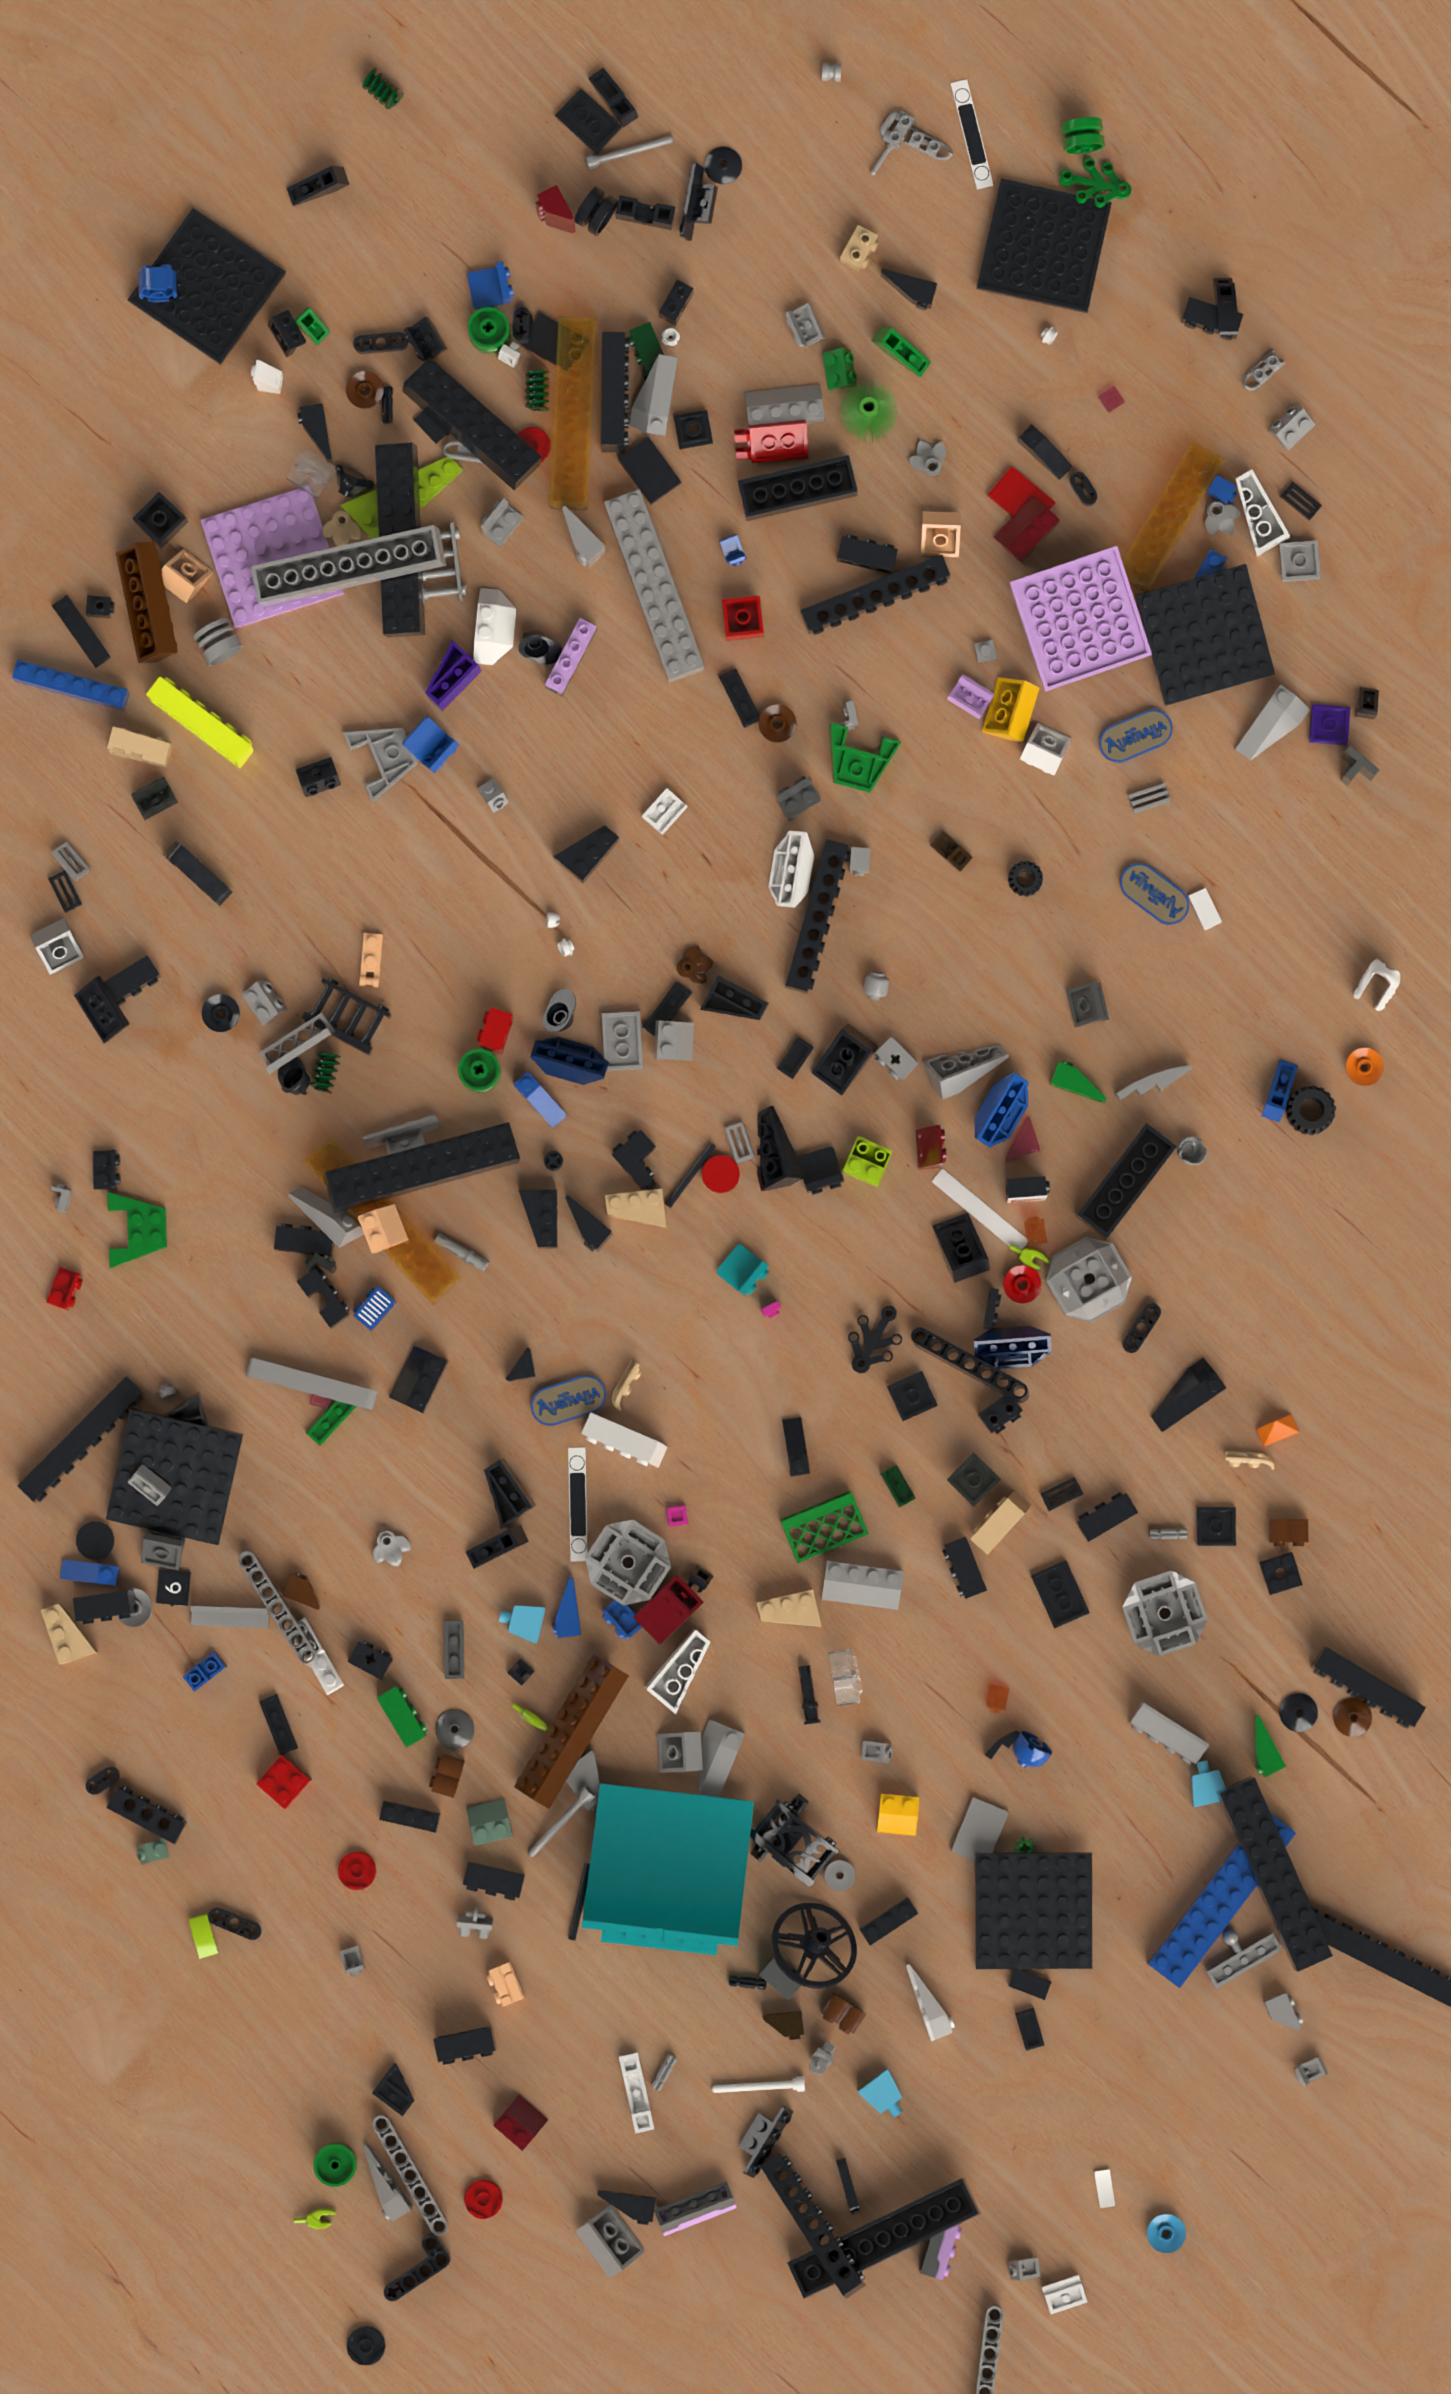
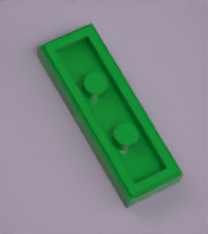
M335 1401L306 1434L321 1446L357 1406Z

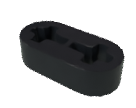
M525 307L518 308L513 315V337L520 344H526L532 338L533 317ZM525 313L526 316L523 318V322H522V320L520 319V317H522L523 314ZM523 329L526 334L521 338L519 335L522 334Z
M1074 473L1070 478L1071 488L1083 505H1094L1097 500L1096 490L1084 473ZM1075 477L1083 479L1081 482L1083 488L1079 484H1074ZM1084 490H1086V492L1089 495L1093 494L1092 501H1090L1089 499H1084L1086 496Z
M107 1767L91 1777L86 1782L87 1792L92 1795L103 1792L119 1780V1770L115 1767ZM108 1770L110 1772L115 1771L116 1773L113 1781L112 1779H107L106 1781L103 1779L108 1775ZM100 1780L102 1781V1784L98 1786V1791L90 1789L92 1781L95 1783Z

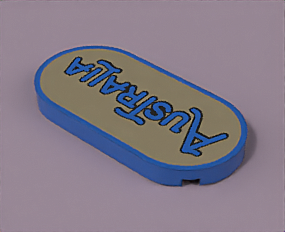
M1147 710L1116 723L1103 731L1099 741L1100 752L1107 760L1123 763L1165 745L1172 735L1171 720L1162 711Z
M1137 863L1127 867L1120 878L1122 893L1162 924L1170 925L1179 923L1185 918L1189 910V901L1186 894L1146 864Z
M589 1375L580 1376L539 1390L532 1399L531 1411L534 1418L541 1424L548 1426L558 1425L589 1415L590 1412L598 1411L605 1402L606 1390L603 1383L596 1377Z

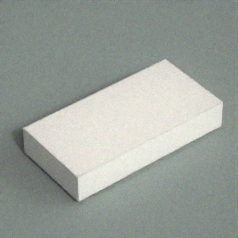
M1206 888L1188 896L1204 931L1222 923Z

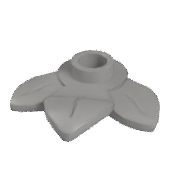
M920 441L917 446V456L910 457L909 461L914 469L924 471L928 476H936L941 472V462L946 457L945 447L942 442H939L932 448L927 443ZM934 464L936 469L930 470L929 465Z
M1220 501L1211 502L1207 507L1206 531L1210 536H1213L1218 530L1224 534L1232 535L1234 532L1233 519L1240 516L1239 510L1231 504L1224 505ZM1213 508H1218L1220 512L1218 514L1213 513Z
M385 1530L377 1536V1545L373 1549V1556L377 1563L386 1559L389 1564L399 1566L402 1561V1552L411 1550V1545L404 1536H395L393 1532ZM386 1537L390 1538V1542L387 1544L383 1542V1539Z

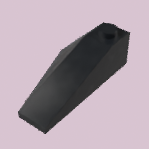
M774 1106L762 1110L758 1113L760 1149H757V1155H760V1167H757L761 1191H768L791 1186L803 1179L799 1160Z
M1202 1358L1187 1368L1151 1418L1160 1431L1163 1432L1224 1391L1226 1386L1208 1362Z

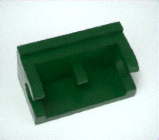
M897 1465L880 1474L899 1508L916 1499Z

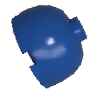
M1022 1731L1017 1736L1013 1744L1014 1755L1018 1759L1017 1762L1023 1767H1040L1049 1759L1052 1750L1045 1742L1041 1744L1036 1739L1039 1737L1027 1731Z

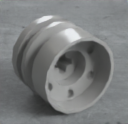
M222 618L205 625L193 636L194 641L199 642L197 645L199 649L208 647L202 655L209 666L217 665L231 658L243 648L237 635L228 637L232 633L233 628L228 626L230 623L227 618Z

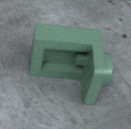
M165 1839L136 1846V1855L141 1865L169 1857Z

